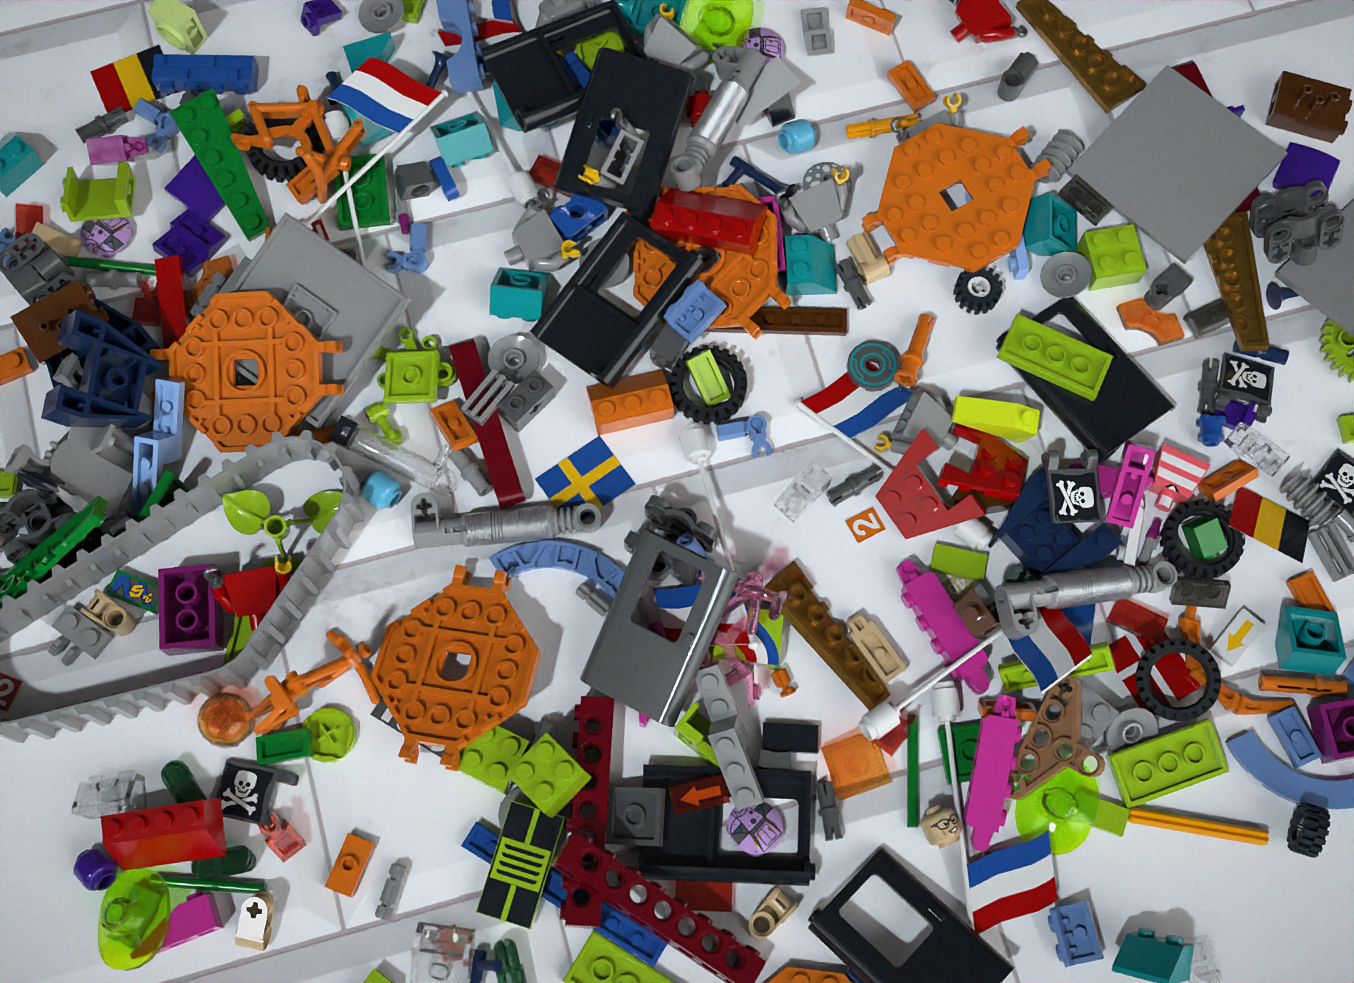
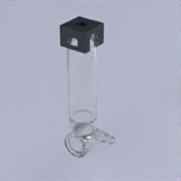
M342 415L329 437L335 444L351 450L441 496H450L458 488V478L451 469L443 467L451 450V446L444 444L442 449L439 450L433 462L360 426L358 423ZM443 475L451 477V484L447 488H439L437 486L438 479Z

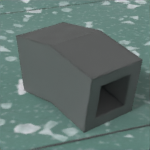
M761 749L757 768L792 770L790 752L775 753Z

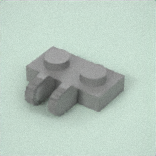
M69 604L51 625L62 636L54 641L48 652L52 656H56L71 641L75 645L61 659L65 666L73 664L83 651L96 660L112 641L113 637Z

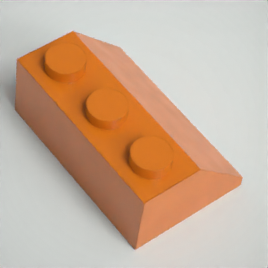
M662 369L618 379L612 389L607 388L601 383L586 386L598 436L674 418V406Z

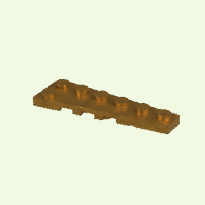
M792 561L760 591L870 711L879 703L885 701L891 693L870 664L864 659L857 646L848 642L844 636V628L840 623L835 624L827 613L829 608L824 601L819 602L811 591L814 588L797 563Z

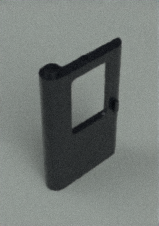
M609 0L481 48L482 58L524 133L578 113L586 87L581 89L575 87L556 53L558 50L614 30L619 35L630 55L659 63L652 57L647 58L615 0Z
M599 48L553 188L627 209L631 214L630 216L637 221H645V219L651 218L695 80L694 76L684 70L614 49ZM614 108H619L622 111V117H625L633 128L649 133L633 188L629 194L589 184L578 178V175L583 176L585 167L583 165L587 164L600 122L604 119L616 122V113L614 119L610 118V113Z
M622 211L530 330V333L595 380L612 389L662 323L668 307L681 298L685 289L704 268L705 265L702 262L704 258L693 249L690 251L681 250ZM641 239L674 260L677 265L640 314L632 317L599 295L598 290L635 241Z
M1074 297L1062 298L1031 320L1044 325L1057 315L1062 314L1094 348L1113 356L1095 400H1089L1016 366L1011 365V367L1086 450L1095 449L1098 451V464H1101L1110 458L1126 440L1131 439L1169 411H1173L1176 407ZM1008 331L1004 332L996 340L998 344L995 349L998 352Z
M643 764V788L665 789L663 847L640 846L639 871L642 873L640 877L645 880L809 886L810 880L815 881L816 874L815 863H810L809 857L811 771L753 769L764 798L793 799L798 802L796 855H760L755 857L745 854H724L719 850L720 801L723 797H732L720 767ZM694 786L696 791L720 786L722 795L698 800L699 805L681 801Z
M881 848L823 910L818 907L808 918V921L811 923L808 929L865 983H1002L1015 968L884 848ZM871 876L879 877L925 919L933 929L931 934L900 967L894 966L839 913V910Z

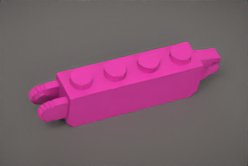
M911 559L896 567L895 570L903 586L901 589L902 594L900 595L901 600L917 616L915 618L916 624L922 632H927L931 639V648L937 655L941 654L946 662L944 664L946 669L976 647L979 642L970 633L952 605L954 603L935 573L925 572L923 574ZM982 648L948 675L952 679L956 678L958 683L964 680L968 688L971 689V692L980 696L990 686L989 679H987L982 669L987 664L988 656Z
M1002 694L997 695L992 713H987L980 720L963 813L966 823L973 827L971 833L972 846L977 851L979 850V852L989 849L992 832L999 833L1000 826L1004 827L1007 810L1003 809L1005 798L1009 799L1012 789V782L1008 781L1010 770H1015L1017 754H1014L1013 750L1015 742H1020L1022 726H1018L1019 720L1015 719L1016 698Z

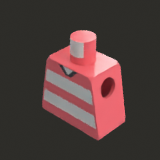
M1163 443L1155 453L1150 473L1154 483L1148 490L1158 495L1154 506L1158 510L1169 512L1173 502L1178 505L1184 504L1190 498L1211 464Z

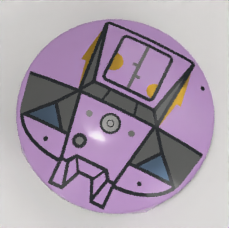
M751 28L742 33L736 42V47L752 48L759 51L765 59L763 66L777 56L782 59L784 54L782 39L777 33L768 28Z
M127 217L84 221L80 230V238L84 247L91 253L106 258L114 257L118 251L126 246L133 235V229Z
M764 801L762 804L737 810L734 807L729 815L726 830L733 843L740 850L756 857L770 852L778 845L783 834V823L777 810Z

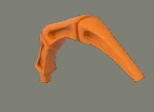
M1186 606L1184 617H1179L1178 619L1182 639L1201 645V623L1199 620H1195L1197 608ZM1185 654L1186 667L1190 669L1189 675L1206 688V673L1201 664L1192 656ZM1222 682L1217 701L1226 711H1232L1235 715L1266 714L1294 706L1292 700L1250 699L1243 694H1239L1236 690L1227 687Z

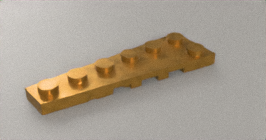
M1020 0L1017 2L1015 8L1106 114L1144 90L1147 84L1124 64L1121 66L1117 63L1108 50L1105 49L1103 51L1094 43L1095 39L1089 34L1084 35L1078 30L1076 23L1063 15L1050 1Z
M1234 212L1205 242L1203 247L1240 352L1267 351L1270 345L1247 212Z

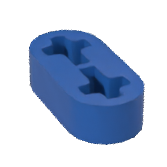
M438 156L429 160L431 169L447 201L450 202L459 198L458 189L442 157Z

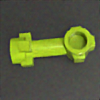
M384 401L369 405L368 409L364 410V413L370 424L377 422L385 435L381 438L383 444L387 445L389 449H394L401 445L403 442L401 438L402 433L399 429L394 431L386 417L390 416V412Z

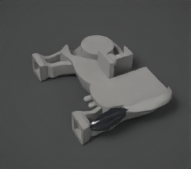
M71 353L65 357L53 377L57 382L77 390L80 389L83 368L80 366L78 356ZM142 393L139 411L152 416V419L137 428H115L116 426L112 424L104 428L70 427L67 440L61 444L54 441L49 443L52 448L56 449L54 453L49 450L45 451V455L51 458L50 461L41 460L33 453L30 447L23 444L13 451L3 471L17 473L20 481L27 487L56 494L77 512L99 495L108 501L104 512L106 514L105 520H112L133 478V474L98 454L105 448L109 449L113 445L134 457L135 436L153 431L154 407L150 399Z

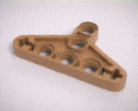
M1067 675L1052 686L1045 697L1017 753L1015 770H1010L1008 781L1012 783L1019 782V786L1022 788L1021 792H1014L1012 787L1010 799L1023 800L1067 767L1091 778L1098 777L1103 773L1105 769L1103 757L1081 744L1082 689L1081 683L1077 678ZM1070 682L1069 685L1073 689L1071 692H1065L1062 684ZM1058 696L1069 701L1068 705L1066 706L1063 702L1055 700V697ZM1052 705H1058L1061 709V715L1056 720H1051L1048 716V710ZM1044 729L1048 733V741L1044 745H1039L1035 740V736L1038 731ZM1064 743H1069L1073 750L1072 755L1067 759H1063L1059 754L1060 746ZM1032 754L1036 761L1035 766L1031 770H1026L1023 766V759L1025 756ZM1089 756H1093L1097 760V768L1093 772H1087L1084 768V760ZM1017 772L1031 775L1030 780L1023 778L1022 775H1018Z

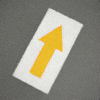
M1242 608L1214 642L1209 651L1232 667L1265 625Z

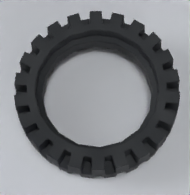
M703 345L702 349H698L697 346L692 348V352H685L683 357L676 361V365L671 373L670 391L673 403L676 404L679 412H683L684 417L687 419L691 417L693 422L696 423L703 421V424L709 425L710 422L718 424L722 419L724 421L730 419V416H734L738 412L739 407L741 408L747 392V374L742 362H738L737 356L734 353L730 355L729 350L725 348L719 350V346L713 345V348ZM706 349L711 351L716 364L727 369L734 380V390L731 397L724 404L717 407H702L694 404L687 398L683 389V381L686 373L689 371L685 360Z
M1198 499L1195 502L1192 500L1175 509L1165 520L1160 532L1162 537L1160 547L1164 548L1162 551L1163 557H1168L1169 560L1167 562L1176 567L1175 569L1178 574L1183 572L1185 573L1184 577L1188 579L1195 577L1194 580L1201 581L1205 579L1207 581L1225 574L1238 563L1239 557L1244 552L1242 548L1245 545V538H1242L1244 533L1229 526L1232 511H1225V505L1221 503L1215 505L1213 500H1208L1207 502L1204 499ZM1191 516H1209L1218 519L1220 527L1226 535L1228 546L1225 555L1220 561L1202 565L1193 562L1183 554L1178 545L1177 532L1179 525L1185 519Z
M1168 639L1152 646L1142 656L1136 670V688L1143 703L1154 714L1167 720L1188 721L1205 714L1214 705L1221 689V674L1216 660L1203 646L1190 640ZM1170 653H1183L1192 656L1201 664L1206 673L1207 685L1203 695L1196 703L1187 707H1172L1164 704L1155 696L1150 686V673L1153 665L1161 657Z

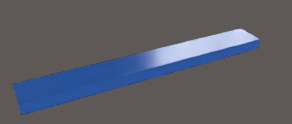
M476 822L461 846L491 865L500 836ZM550 868L541 897L560 908L561 902H567V891L562 890L563 876ZM578 890L573 896V900L578 905H584L590 899L589 893L585 890ZM604 901L601 902L600 929L593 930L654 968L667 943Z

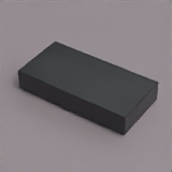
M763 722L762 749L771 752L817 754L819 725Z

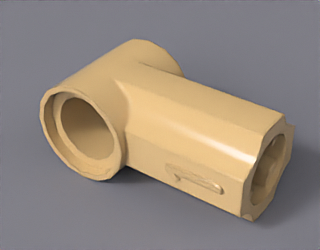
M857 233L847 240L846 245L857 264V272L864 285H869L890 275L886 259L883 255H878L867 233Z

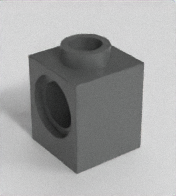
M421 161L397 165L392 182L400 200L403 201L429 196L435 183V178L426 162Z

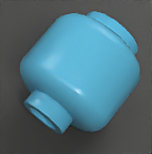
M805 119L785 123L778 134L780 147L791 155L810 150L814 146L816 138L814 126Z
M378 470L374 473L369 472L361 482L363 486L361 491L362 497L380 510L392 508L402 495L400 482L383 470Z

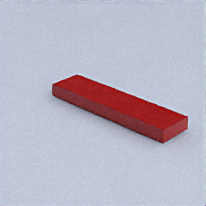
M180 255L154 259L164 349H169L175 341H178L190 324L183 258Z

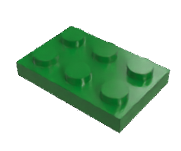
M376 154L350 156L349 180ZM383 155L351 185L359 229L391 225L385 156ZM339 170L340 174L335 177L336 192L345 185L343 171ZM345 191L336 199L340 231L354 229L347 191Z

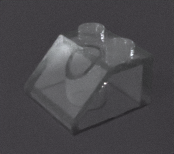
M124 770L117 772L116 777L107 778V775L89 777V781L79 783L72 805V814L88 819H97L104 815L147 809L145 776L135 773V770Z
M419 922L411 944L410 983H470L469 977L475 949L476 929Z

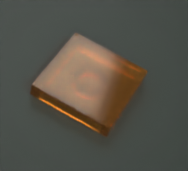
M862 733L821 747L839 801L893 783L878 739L875 738L869 741Z

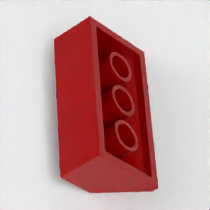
M670 187L657 201L650 227L655 233L666 239L754 256L768 206L693 191H681L680 189Z
M221 798L101 816L103 845L122 871L227 855Z

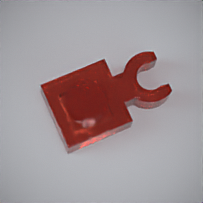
M143 281L141 291L144 296L143 298H135L132 319L142 326L160 327L161 317L157 283L156 288L153 291H149L150 285L147 281Z
M905 707L899 710L900 713H902L905 710ZM912 714L908 720H903L900 716V724L880 739L875 738L871 742L893 757L909 736L903 729L915 723L916 715Z
M272 812L269 814L273 821L271 826L266 827L261 822L257 823L261 834L267 837L265 839L267 846L284 863L307 844L289 822L282 826L278 815Z

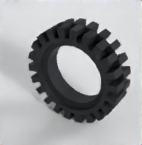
M298 118L264 119L267 128L293 125ZM249 121L247 125L249 131L245 130L244 135H257L258 131L255 124ZM313 123L310 127L306 128L305 133L311 141L313 151L323 153V150H326ZM251 146L250 150L246 151L258 173L262 176L265 174L266 178L271 181L275 177L279 183H283V178H286L287 182L293 179V176H296L307 167L303 158L299 156L288 161H276L266 156L263 148Z

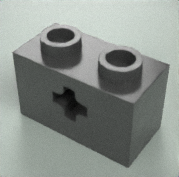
M534 369L497 405L500 416L517 432H520L555 398L553 385Z

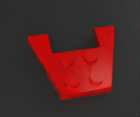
M955 423L952 434L977 445L971 468L968 473L945 462L940 471L937 485L945 488L948 484L959 486L958 490L964 492L974 489L983 491L984 496L1015 502L1020 494L1028 460L996 436Z
M922 429L875 495L905 540L987 514L973 494H970L949 509L918 465L940 448L927 429Z

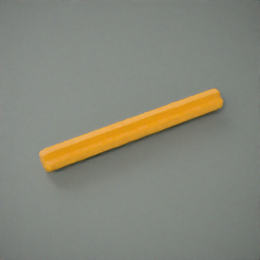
M1136 807L1129 808L1128 822L1261 846L1267 845L1269 841V832L1263 829Z

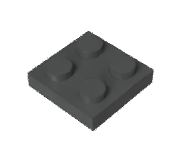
M609 787L606 844L663 847L665 789Z

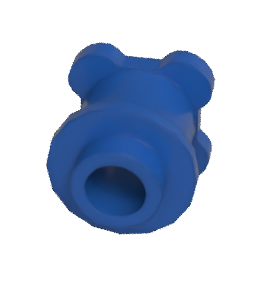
M1201 415L1200 420L1196 421V426L1200 427V434L1197 440L1206 447L1218 446L1225 439V436L1222 434V423L1226 422V417Z

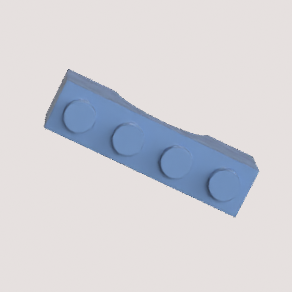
M436 0L438 15L444 32H451L462 38L458 52L446 60L449 82L454 94L484 89L482 79L486 78L483 63L479 64V58L482 57L480 43L475 40V36H479L476 21H472L471 17L475 15L473 1Z

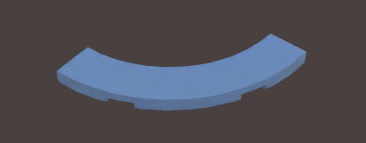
M540 540L523 545L518 544L489 557L496 570L506 571L509 578L523 572L543 568L563 569L578 573L602 587L612 599H614L625 573L618 564L612 562L596 550L580 544L558 540Z
M1253 731L1226 742L1227 747L1241 767L1258 780L1264 788L1277 796L1299 805L1301 802H1307L1333 810L1354 808V778L1327 781L1297 773L1275 759L1263 747Z

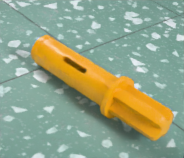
M918 114L897 116L901 120L896 121L895 128L902 127L904 131L919 123V120H916L918 119ZM896 117L879 120L869 118L867 122L849 124L845 127L846 136L848 139L868 136L872 139L875 135L893 133L890 125L891 121Z

